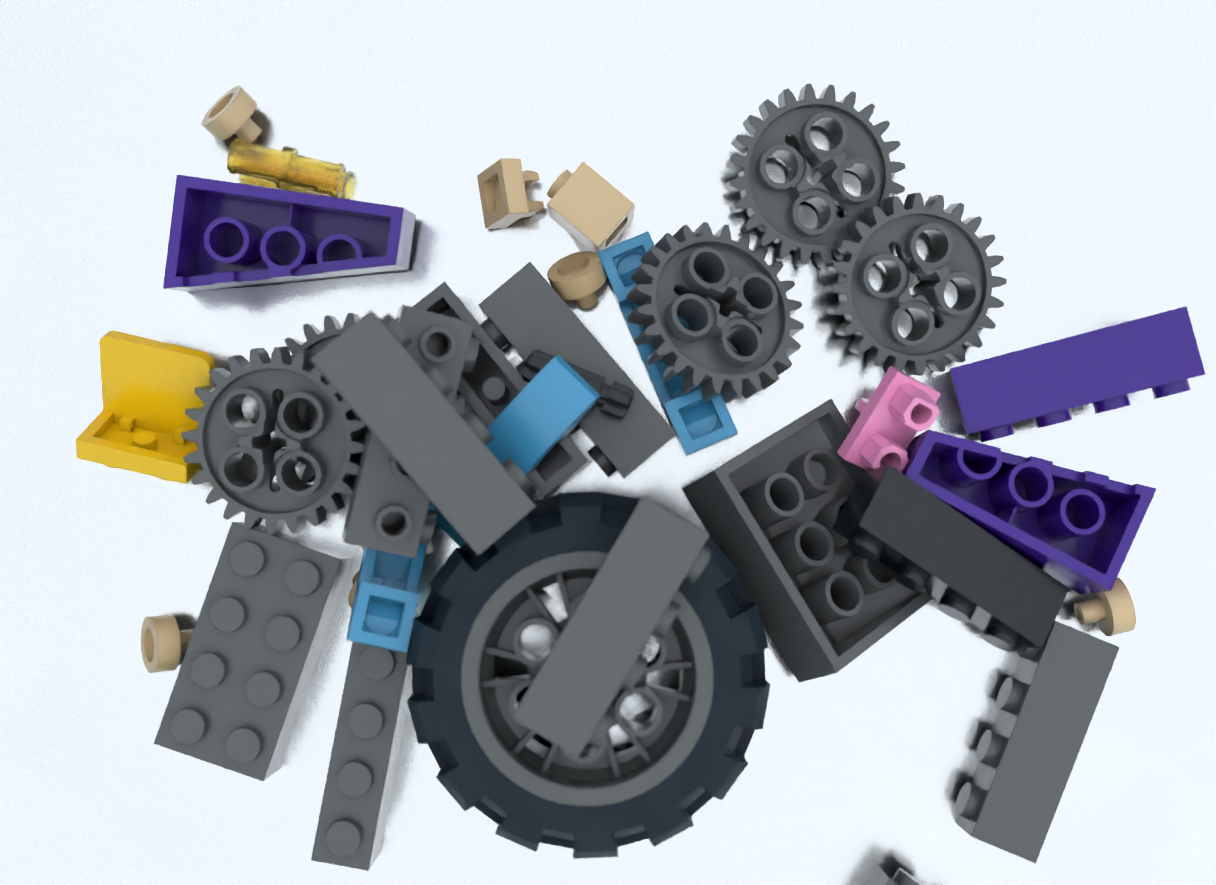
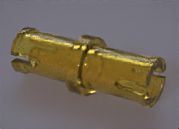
M235 138L231 143L227 159V170H229L230 174H240L273 182L276 188L290 191L292 187L339 198L344 186L345 164H337L300 155L297 148L284 146L282 150Z

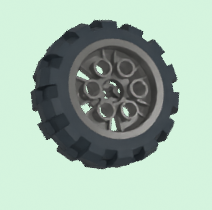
M603 491L558 493L555 496L533 501L536 507L479 556L467 543L460 548H455L429 583L432 589L420 616L414 618L406 657V663L412 666L413 695L407 699L418 744H428L441 769L436 775L437 780L464 811L474 806L498 824L495 832L496 835L537 852L539 843L573 849V859L618 857V847L649 839L654 847L694 826L691 816L714 797L723 800L748 765L744 755L755 730L763 729L771 685L766 681L764 649L769 647L757 604L752 602L737 574L739 570L710 537H708L704 546L713 552L702 573L694 584L684 579L672 601L680 605V609L669 629L662 638L652 633L659 642L658 653L655 658L647 663L632 691L628 693L619 688L608 707L609 711L616 714L610 728L618 725L632 741L633 747L615 754L608 731L598 748L593 746L590 749H583L581 755L577 758L552 743L550 749L541 745L533 739L536 734L534 731L512 719L519 705L517 700L518 692L531 685L548 654L535 656L524 648L522 643L524 629L531 625H543L552 632L555 642L557 641L576 606L640 501V498L636 499L603 493ZM558 582L568 615L556 622L536 593ZM498 656L518 660L528 665L529 674L499 677ZM680 669L677 690L646 683L647 674L660 670ZM644 694L650 697L655 703L652 716L641 723H633L627 720L622 715L620 708L628 696Z

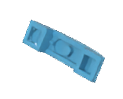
M646 231L601 250L597 254L600 257L613 296L671 428L677 433L676 438L685 456H688L738 435V431L721 393L708 402L703 400L701 385H698L688 394H683V377L677 374L667 382L662 380L667 365L662 360L648 365L646 360L654 351L652 345H639L634 342L644 331V326L628 322L627 317L640 306L627 300V294L638 285L631 279V276L643 264L640 259L652 246L655 247L649 231ZM678 316L682 326L689 330L686 321Z
M558 355L523 388L489 426L487 430L492 435L493 440L486 447L501 464L510 458L528 477L553 446L572 431L601 395ZM435 507V523L460 547L466 542Z
M430 501L428 509L435 511V506ZM419 544L416 558L364 548L346 641L407 653L420 595L417 593L427 545Z

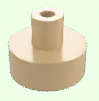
M240 85L233 87L221 96L208 110L201 122V125L219 142L235 134L246 145H249L262 131L250 119L257 107V102Z
M581 251L567 255L555 262L547 272L551 287L563 300H575L579 309H588L598 302L595 291L605 283L607 278L599 255L592 251Z
M1117 577L1111 591L1088 594L1089 600L1074 604V611L1078 622L1081 625L1096 622L1099 629L1106 636L1130 632L1135 628L1136 614L1134 604L1126 585L1119 577Z
M171 614L145 617L141 627V653L146 670L149 673L176 670L179 665L180 655L186 652L194 629L179 630L177 621Z

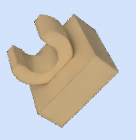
M500 158L477 175L485 229L506 228L522 217H530L544 208L543 201H530L527 199L525 187H530L538 182L540 178L539 174L535 171H522L521 159Z

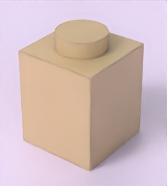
M584 161L574 173L568 169L562 172L547 192V196L551 198L547 203L549 217L592 252L597 253L608 248L634 218L635 204Z

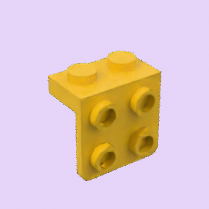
M114 330L108 331L99 342L103 411L76 439L77 458L103 464L110 468L125 469L158 477L165 481L187 484L201 466V463L184 462L183 457L197 451V443L181 438V433L197 429L198 422L185 414V410L193 407H203L205 404L194 392L196 387L206 385L215 387L209 374L211 369H215L213 357L204 351Z

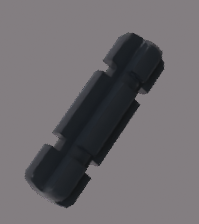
M533 350L525 362L522 371L523 380L529 383L555 356L540 350ZM565 361L601 395L594 403V405L602 407L601 413L617 420H622L626 416L634 397V391L630 387L615 381L610 386L604 383L606 377Z

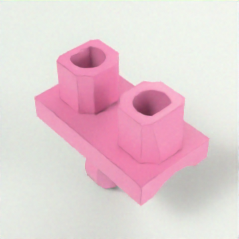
M890 366L871 398L860 397L854 407L861 414L837 453L844 460L865 470L891 465L902 473L909 462L906 449L917 432L929 429L940 413L935 403L941 393L935 388Z

